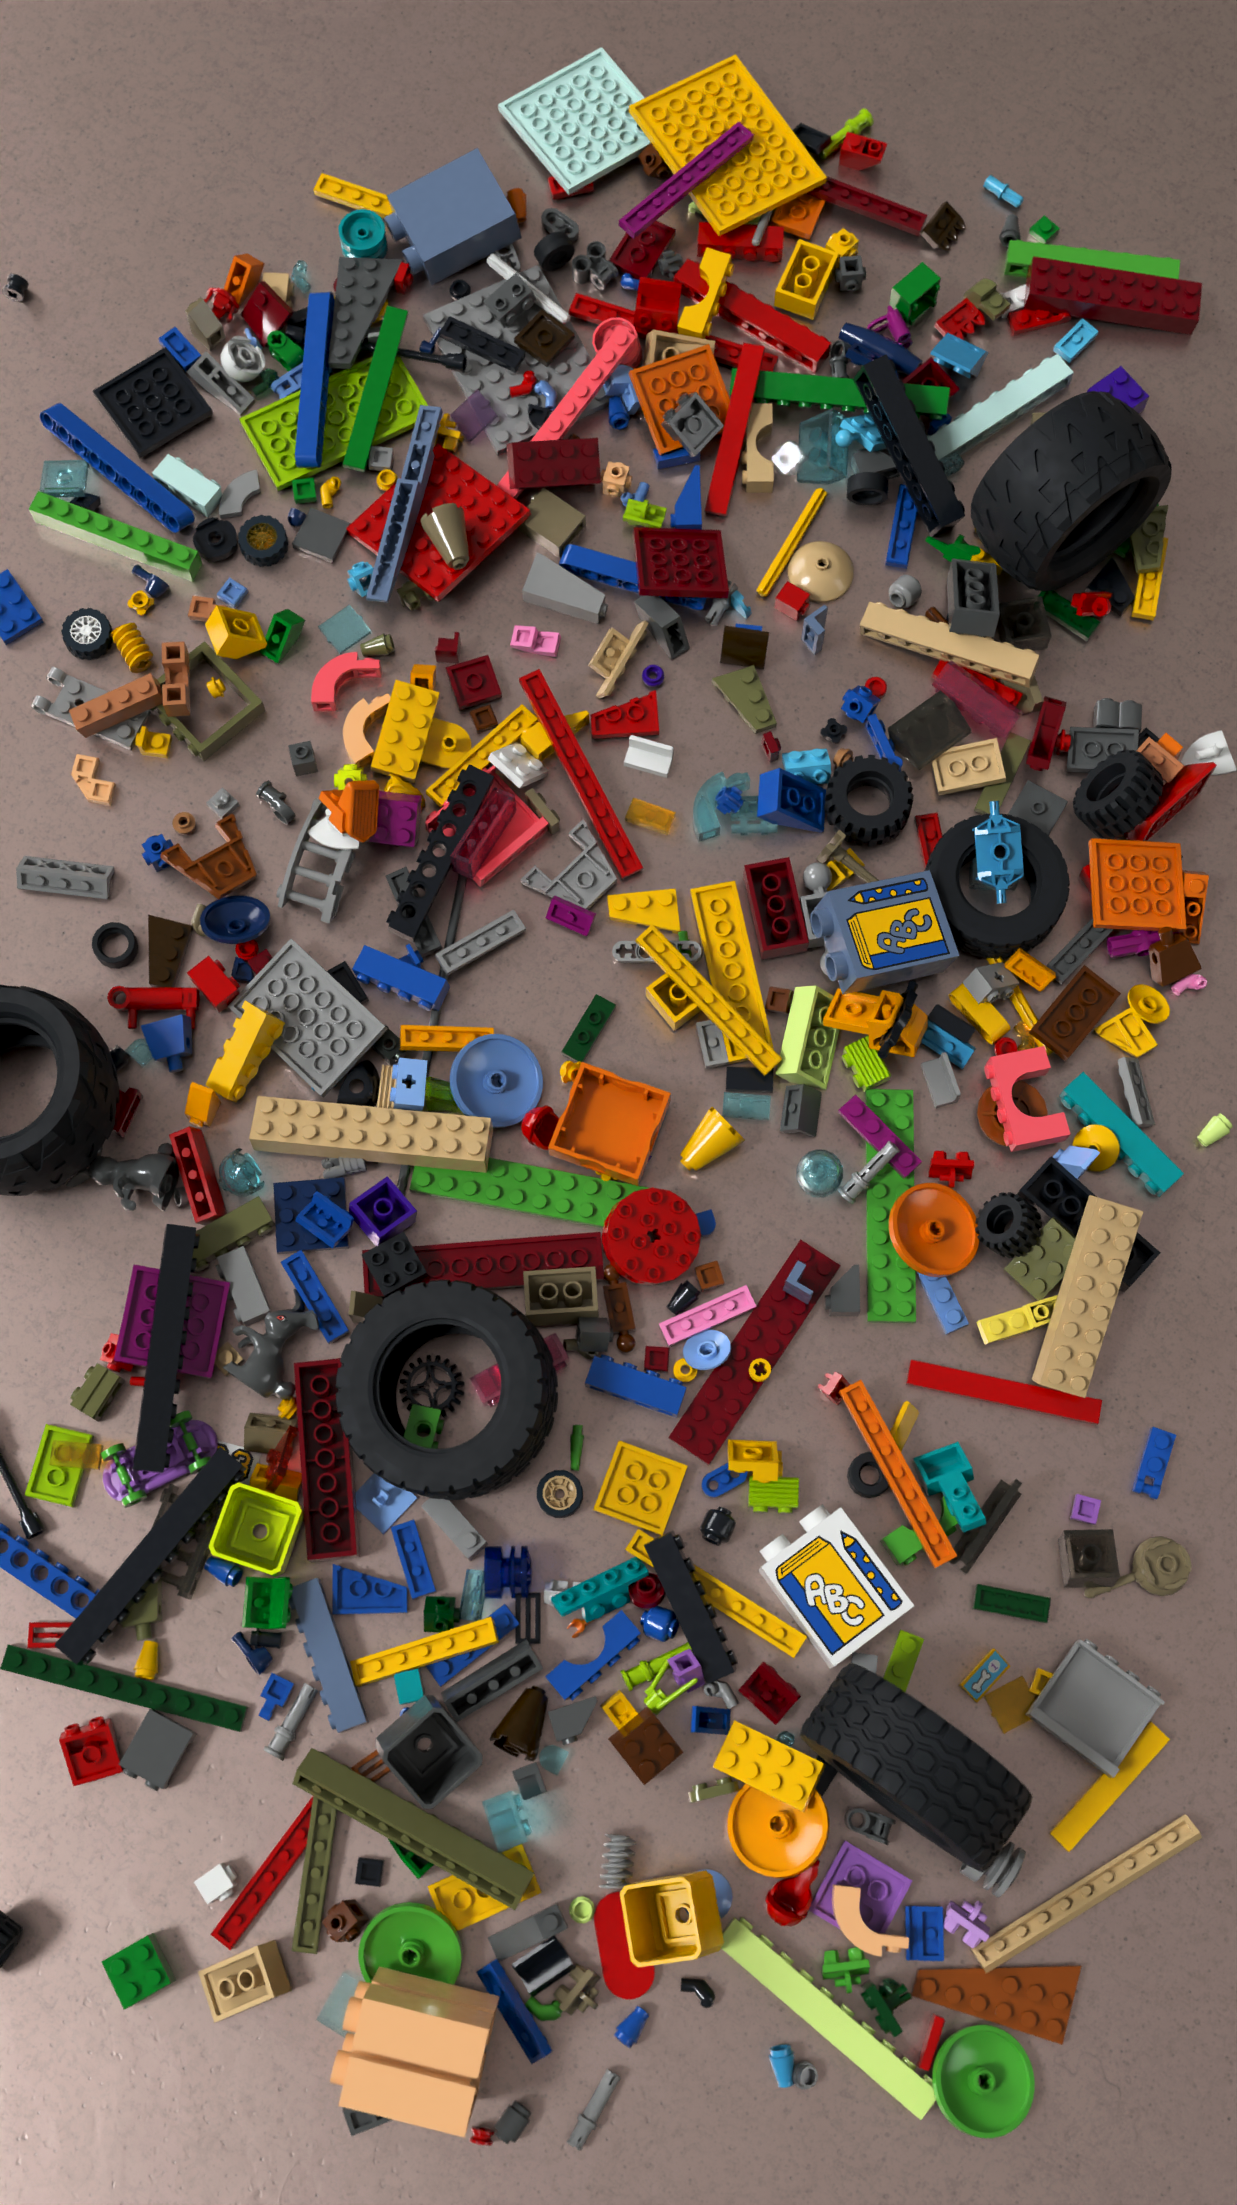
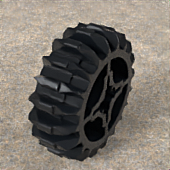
M427 1355L426 1363H423V1360L419 1357L417 1358L419 1366L416 1367L413 1363H410L409 1366L413 1371L411 1373L407 1370L403 1371L408 1380L400 1379V1384L406 1386V1388L399 1389V1393L407 1394V1396L401 1400L403 1404L411 1402L407 1406V1410L410 1412L412 1404L424 1406L414 1399L413 1394L426 1395L429 1397L430 1406L425 1407L441 1410V1415L443 1418H446L445 1410L447 1408L450 1412H455L454 1407L451 1405L452 1403L456 1405L461 1404V1401L456 1396H464L465 1394L464 1391L458 1390V1388L465 1386L464 1381H457L463 1375L461 1372L454 1373L458 1368L456 1364L448 1368L450 1363L448 1358L441 1364L440 1355L435 1357V1362H432L431 1356ZM434 1369L445 1372L450 1377L451 1382L437 1380ZM427 1370L425 1381L417 1384V1386H413L415 1379ZM431 1377L435 1386L438 1387L433 1393L434 1398L429 1389H426L429 1386L428 1384L431 1383ZM451 1389V1393L446 1401L438 1405L439 1395Z

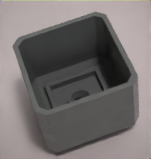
M424 1695L376 1738L375 1748L382 1761L424 1809H433L482 1765L483 1755L434 1695ZM422 1738H429L431 1740L430 1747L426 1750H420L417 1747L419 1740Z

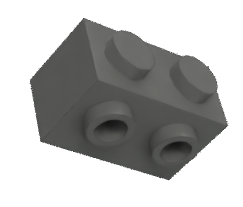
M515 273L486 298L484 303L492 315L505 328L507 325L514 323L518 315L524 310L530 309L537 299L528 285Z

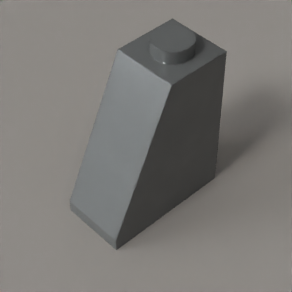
M641 596L634 601L639 618L642 622L647 621L649 623L647 629L671 660L690 649L681 616L661 597Z

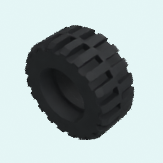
M1134 750L1119 751L1115 755L1111 754L1106 760L1100 761L1097 764L1098 766L1088 772V776L1083 778L1080 783L1081 786L1075 792L1076 797L1073 799L1074 813L1097 837L1114 839L1115 837L1123 836L1126 832H1131L1135 826L1142 824L1144 819L1150 816L1154 806H1157L1160 801L1159 797L1162 796L1164 787L1162 775L1140 752Z
M860 755L856 756L853 762L850 759L843 762V766L837 767L833 776L830 777L825 795L824 810L828 814L827 821L829 825L834 824L833 831L835 833L838 830L842 831L846 835L844 840L847 842L854 840L856 841L855 845L862 846L863 843H868L869 847L876 846L878 841H880V844H885L889 841V837L894 839L899 835L900 830H903L906 826L912 809L914 794H912L913 787L911 782L907 781L908 775L905 771L900 772L899 765L895 762L892 764L888 763V758L882 757L880 760L876 759L875 755H868V758H863ZM871 786L881 790L887 796L890 806L881 814L873 816L864 815L851 807L847 796L849 792L857 787Z

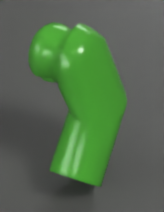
M531 1996L524 2004L540 2021L557 2020L563 2012L559 2008L560 2003L556 2000L551 2004L542 2005Z

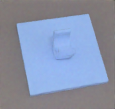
M375 1473L355 1493L357 1510L383 1534L417 1499L412 1492L391 1485Z

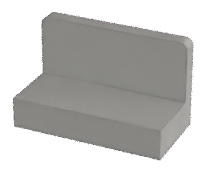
M947 1052L941 1053L937 1059L921 1063L920 1066L934 1107L939 1108L958 1102L961 1093Z

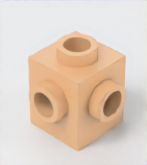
M608 461L606 469L601 471L603 494L621 498V495L627 489H630L633 476H630L629 466L620 462L613 463Z

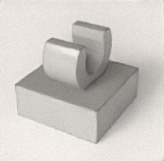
M223 787L206 802L207 806L221 819L230 815L239 806V802Z

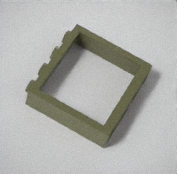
M204 641L189 653V671L205 660L248 706L202 743L192 735L176 716H167L163 703L150 709L152 712L156 710L160 714L158 717L166 727L170 725L174 729L173 734L180 742L184 740L189 745L187 748L190 753L194 754L195 757L198 755L203 761L207 760L265 712L263 702ZM165 673L157 679L161 687L162 684H165Z

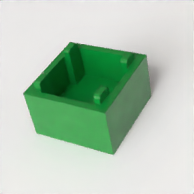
M923 262L893 286L889 305L893 309L899 310L907 327L913 326L920 316L931 307L934 308L937 305L936 299L940 290L941 278Z

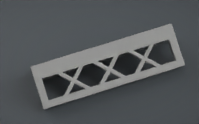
M24 856L16 868L17 889L108 899L110 896L109 881L114 874V866Z

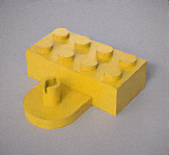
M395 680L371 764V771L390 776V773L395 774L402 780L415 784L421 762L443 769H450L471 750L470 737L461 726L433 718L440 692Z

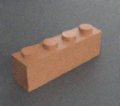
M150 673L69 710L76 730L87 738L162 704V687L160 682Z

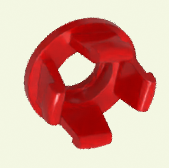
M209 288L206 292L207 298L204 301L206 304L209 301L213 303L212 312L219 321L228 312L227 323H230L233 320L232 315L240 309L235 297L222 288Z

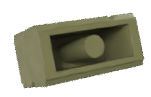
M97 1363L95 1367L91 1366L85 1373L84 1379L86 1381L82 1387H77L73 1391L70 1405L99 1422L125 1380Z

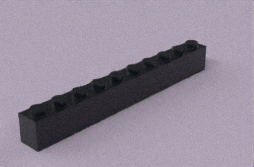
M167 1224L165 1227L132 1470L163 1473L164 1468H169L171 1454L166 1453L167 1443L172 1444L174 1429L170 1428V1421L175 1419L177 1404H173L174 1394H179L180 1380L176 1379L177 1369L182 1370L184 1355H179L180 1346L186 1343L187 1331L183 1330L184 1321L189 1320L190 1307L186 1306L187 1297H192L193 1282H189L190 1272L195 1273L197 1258H192L193 1249H198L200 1234H196V1227Z
M220 1447L54 1646L76 1665L82 1666L84 1663H90L97 1654L96 1648L101 1643L105 1644L114 1633L111 1630L117 1623L122 1624L129 1616L130 1612L128 1610L134 1603L138 1604L147 1594L146 1588L151 1583L155 1584L163 1575L161 1570L166 1564H172L180 1554L178 1550L181 1546L192 1541L196 1535V1528L200 1524L204 1525L213 1514L211 1510L216 1504L221 1505L226 1500L227 1491L230 1489V1486L242 1481L245 1476L243 1472L246 1468Z

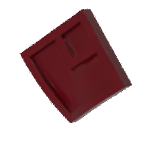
M265 281L259 282L240 315L252 328L260 344L265 347L268 346L267 337L269 333L276 330L281 331L294 311Z

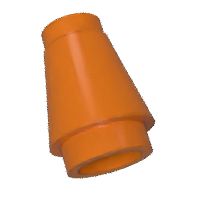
M521 188L511 189L507 192L506 198L516 214L517 222L523 223L527 220L526 194Z

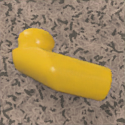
M336 476L328 479L320 488L322 507L325 509L333 507L332 496L341 486V480Z

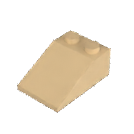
M652 330L646 335L643 366L707 344L710 345L714 355L715 341Z
M275 1940L255 1946L198 1972L214 2023L292 1991Z

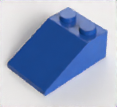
M781 768L760 774L757 817L776 825L822 833L824 832L825 822L824 805L826 789Z

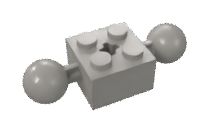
M816 862L807 866L803 873L805 886L813 891L814 894L800 896V906L809 941L808 949L825 946L826 952H824L820 959V967L823 973L827 975L825 956L828 954L824 938H817L814 935L810 915L827 893V888L832 882V872L827 865Z

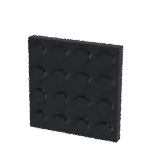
M166 347L93 390V394L139 458H142L213 415L210 406Z

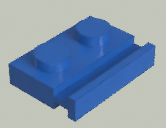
M905 1906V1936L909 1937L906 1961H944L943 1906Z

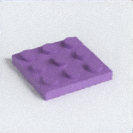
M844 1840L812 1900L809 1911L840 1929L832 1908L833 1884L861 1888L859 1909L863 1922L870 1930L885 1934L912 1880Z

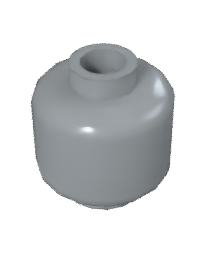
M910 575L900 576L889 588L891 603L900 608L910 607L919 599L922 593L919 581Z

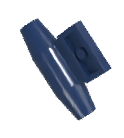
M846 322L839 333L838 338L851 345L845 357L851 359V362L856 365H865L886 354L889 360L893 361L896 371L910 375L922 365V360L904 346L873 330Z

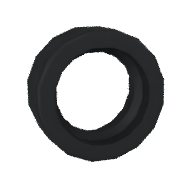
M856 473L847 479V499L859 505L880 504L888 499L889 480L880 473Z
M110 922L96 930L92 938V949L97 959L104 966L119 969L134 961L138 953V942L128 926L118 922ZM115 933L122 934L128 939L129 943L126 952L115 958L106 956L102 951L103 941L109 935Z

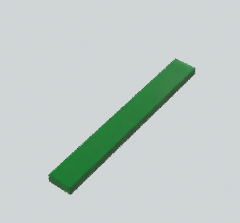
M388 305L386 307L343 462V467L365 472L407 321V310Z

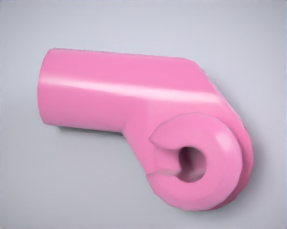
M1190 974L1179 979L1171 987V990L1179 996L1186 989H1203L1207 986V979L1202 975Z

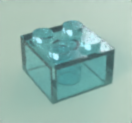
M512 1790L482 1801L498 1852L530 1840L528 1835L532 1834L528 1819L523 1820L520 1810L524 1809L520 1794L515 1795Z

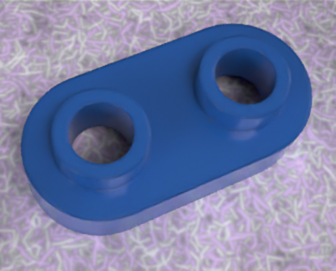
M728 1463L703 1478L701 1484L702 1491L710 1498L720 1497L741 1485L746 1480L748 1472L739 1473V1477L733 1478L730 1475L731 1470H728ZM710 1482H717L718 1488L716 1490L710 1489Z

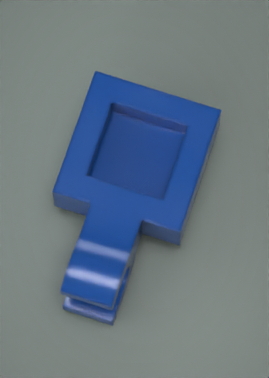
M271 1673L260 1695L267 1700L258 1716L269 1721L276 1705L284 1708L295 1684Z

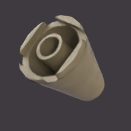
M455 503L436 506L432 508L433 513L428 516L425 513L422 516V528L448 567L455 570L462 569L469 561L463 507L460 505L459 508Z

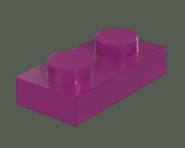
M557 896L552 898L546 915V919L584 936L589 935L596 917V913Z

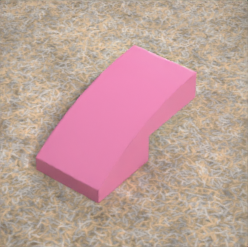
M515 625L510 646L533 654L557 657L561 635L556 632L538 631L536 627Z

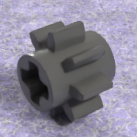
M668 250L662 253L663 258L658 260L661 274L663 276L667 275L668 278L672 279L682 267L683 260L680 253L675 254L674 251Z

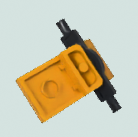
M910 981L906 991L901 995L882 990L880 996L860 992L842 995L841 989L837 988L823 1018V1026L869 1035V1049L879 1050L878 1056L882 1059L887 1058L888 1053L915 1057L928 1027V1016L914 1004L917 998L915 992L918 984L915 981Z

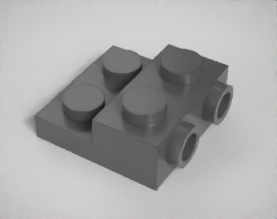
M697 392L689 395L687 393L683 394L677 400L679 405L675 409H669L663 415L664 421L661 423V426L674 441L678 440L691 457L696 456L724 426Z

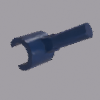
M441 327L437 329L430 342L422 341L419 348L420 352L434 353Z

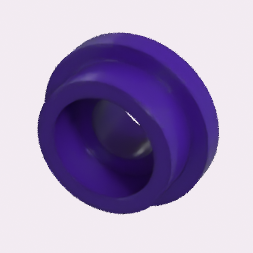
M649 665L642 672V680L650 687L659 686L664 681V671L657 665ZM650 675H656L657 678H656V679H651V678H649V676H650Z

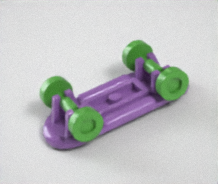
M189 1410L176 1414L175 1419L170 1421V1428L174 1429L172 1444L167 1443L166 1453L171 1454L169 1468H164L163 1473L132 1470L135 1446L126 1450L124 1444L120 1443L101 1452L103 1461H109L103 1471L105 1490L112 1498L121 1501L124 1507L127 1508L147 1498L146 1494L188 1473H199L218 1449L216 1433L207 1423L191 1420L193 1417Z

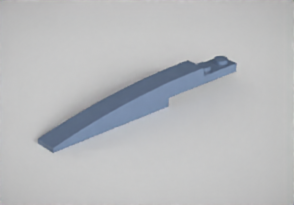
M420 405L402 476L401 479L397 478L366 596V599L369 601L388 603L416 524L435 454L433 448L443 414L441 407Z

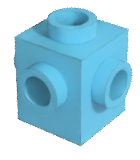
M358 562L352 566V569L347 571L350 576L347 581L351 590H356L361 597L367 596L374 569L368 562Z

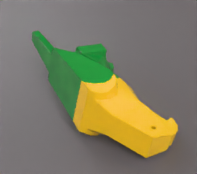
M959 534L954 544L949 545L930 536H927L925 540L944 554L943 558L950 562L953 558L996 564L997 575H1000L1003 571L991 555L977 546L969 545L961 534Z

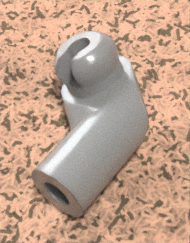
M716 1680L710 1684H705L704 1693L710 1697L722 1698L728 1709L739 1704L727 1682Z

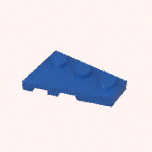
M333 1564V1615L408 1613V1587Z

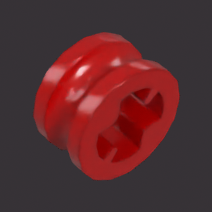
M472 2126L473 2136L470 2137L469 2141L479 2145L492 2146L491 2136L494 2135L495 2131L485 2127Z

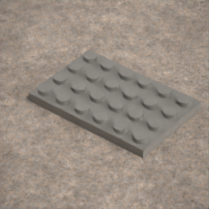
M290 939L228 1005L240 1019L245 1011L241 1007L246 1000L285 1022L282 1034L275 1039L271 1048L323 1098L388 1029L293 939Z

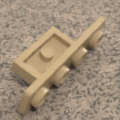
M647 621L637 624L629 639L614 628L608 630L588 665L606 678L596 694L597 698L609 696L614 691L616 679L623 675L626 670L625 664L627 660H630L637 651L635 647L638 641L641 642L647 634L645 630L649 624Z

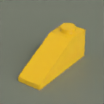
M587 710L564 716L574 735L590 723ZM537 722L534 726H528L520 736L521 745L535 759L542 762L555 751L540 722Z

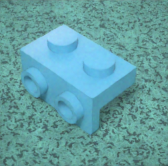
M827 748L782 753L784 770L813 784L829 782L831 762Z

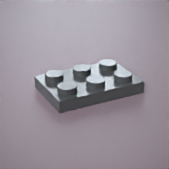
M1070 727L1071 743L1068 750L1067 772L1088 773L1091 769L1098 766L1097 764L1100 761L1106 760L1111 754L1115 755L1119 751L1126 750L1137 751L1139 730Z

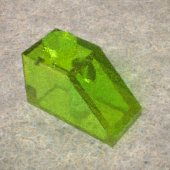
M426 1077L425 1101L428 1111L457 1113V1105L451 1093L450 1082Z

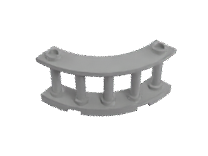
M315 798L293 849L283 885L281 884L278 888V907L283 908L291 899L320 909V912H322L321 921L330 923L338 912L344 886L340 885L344 872L349 873L355 853L352 852L353 849H339L337 851L308 841L310 835L307 834V831L321 821L320 819L327 809L319 799ZM304 850L334 859L337 863L334 873L327 875L299 866ZM296 874L325 883L326 887H329L326 899L321 900L293 891L292 888Z

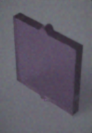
M478 389L450 415L456 422L457 429L462 431L470 442L498 417L490 406L491 402L486 400Z

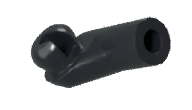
M681 1978V1992H695L700 1999V2005L704 2008H710L713 2005L715 1994L705 1980Z

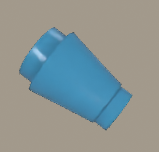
M788 2044L771 2047L769 2059L779 2087L793 2086L794 2051L791 2050V2046Z

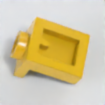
M142 726L135 740L141 755L168 759L172 743L171 734L150 732L147 726Z

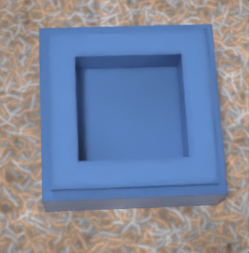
M229 578L217 593V597L236 609L247 595L248 589Z

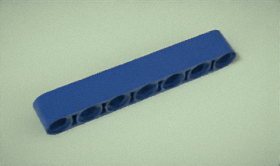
M572 544L565 546L559 566L575 576L639 594L636 562ZM659 596L666 602L694 610H702L707 599L702 597Z

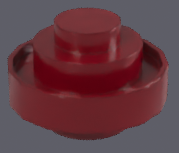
M649 1573L648 1576L630 1584L628 1588L630 1600L639 1608H654L665 1597V1590L659 1577L654 1573Z

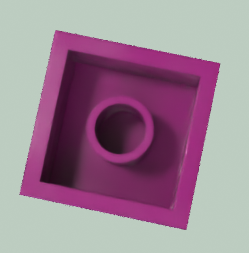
M379 791L377 831L369 838V842L415 847L419 840L422 796Z

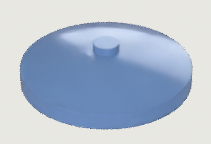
M488 1034L472 1040L459 1051L450 1071V1089L456 1105L465 1116L491 1118L493 1128H504L521 1122L526 1113L536 1108L542 1094L543 1075L537 1058L524 1043L511 1036Z

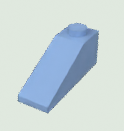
M1069 1145L1065 1151L1060 1148L1053 1158L1076 1179H1079L1100 1152L1096 1149Z

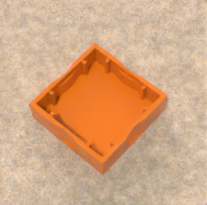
M581 1062L570 1090L567 1107L560 1116L548 1147L549 1155L639 1186L669 1107L671 1093L641 1082L623 1079L610 1071Z

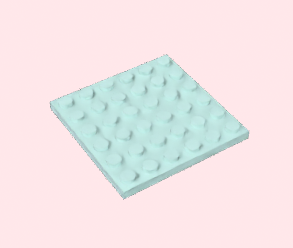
M602 47L498 104L500 113L568 195L634 159L650 143V140L629 113V106L645 97Z

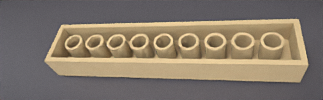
M257 1096L249 1140L256 1151L328 1158H361L369 1162L487 1173L493 1125L491 1118Z

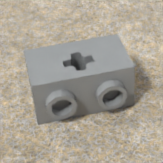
M1004 962L976 967L962 982L978 1004L992 1003L998 999L1006 1000L1013 995V989L1019 984L1011 971L1005 968Z

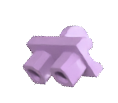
M952 1900L950 1901L943 1921L944 1929L953 1934L959 1925L968 1929L962 1940L973 1949L982 1940L986 1942L990 1936L988 1933L990 1927L984 1924L987 1915L980 1911L983 1903L977 1901L974 1905H971L965 1901L962 1907H960Z

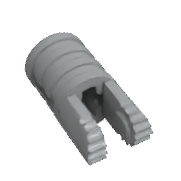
M339 1157L322 1160V1166L326 1169L323 1172L325 1179L367 1171L366 1163L361 1158Z

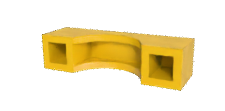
M706 248L699 267L701 278L709 285V291L706 297L698 304L684 307L677 326L680 335L705 339L706 336L710 335L713 316L716 317L719 311L720 304L718 302L720 296L724 297L727 289V284H725L727 277L732 276L734 264H732L731 255L710 248Z

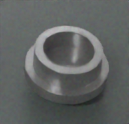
M807 2061L798 2063L793 2070V2082L798 2088L803 2090L813 2087L818 2079V2073L813 2064Z

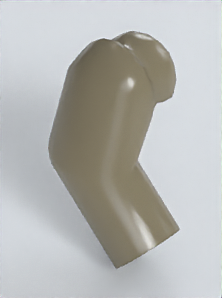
M197 904L191 925L198 935L205 937L206 935L201 928L200 917L207 906Z

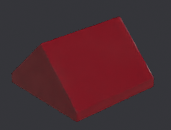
M932 357L902 380L906 384L950 387V398L960 390L943 369L933 361Z

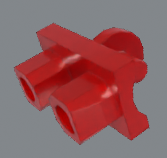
M1074 593L1071 606L1077 608L1076 614L1079 616L1104 617L1111 610L1109 599L1112 593Z
M934 1151L928 1175L930 1178H939V1181H948V1187L954 1188L955 1181L963 1182L964 1179L972 1178L974 1160H970L968 1152H958L955 1155V1159H947L946 1152Z

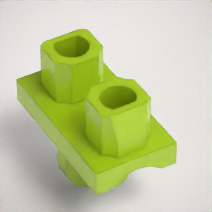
M628 499L623 521L634 526L662 528L667 508L649 504V500L640 502Z

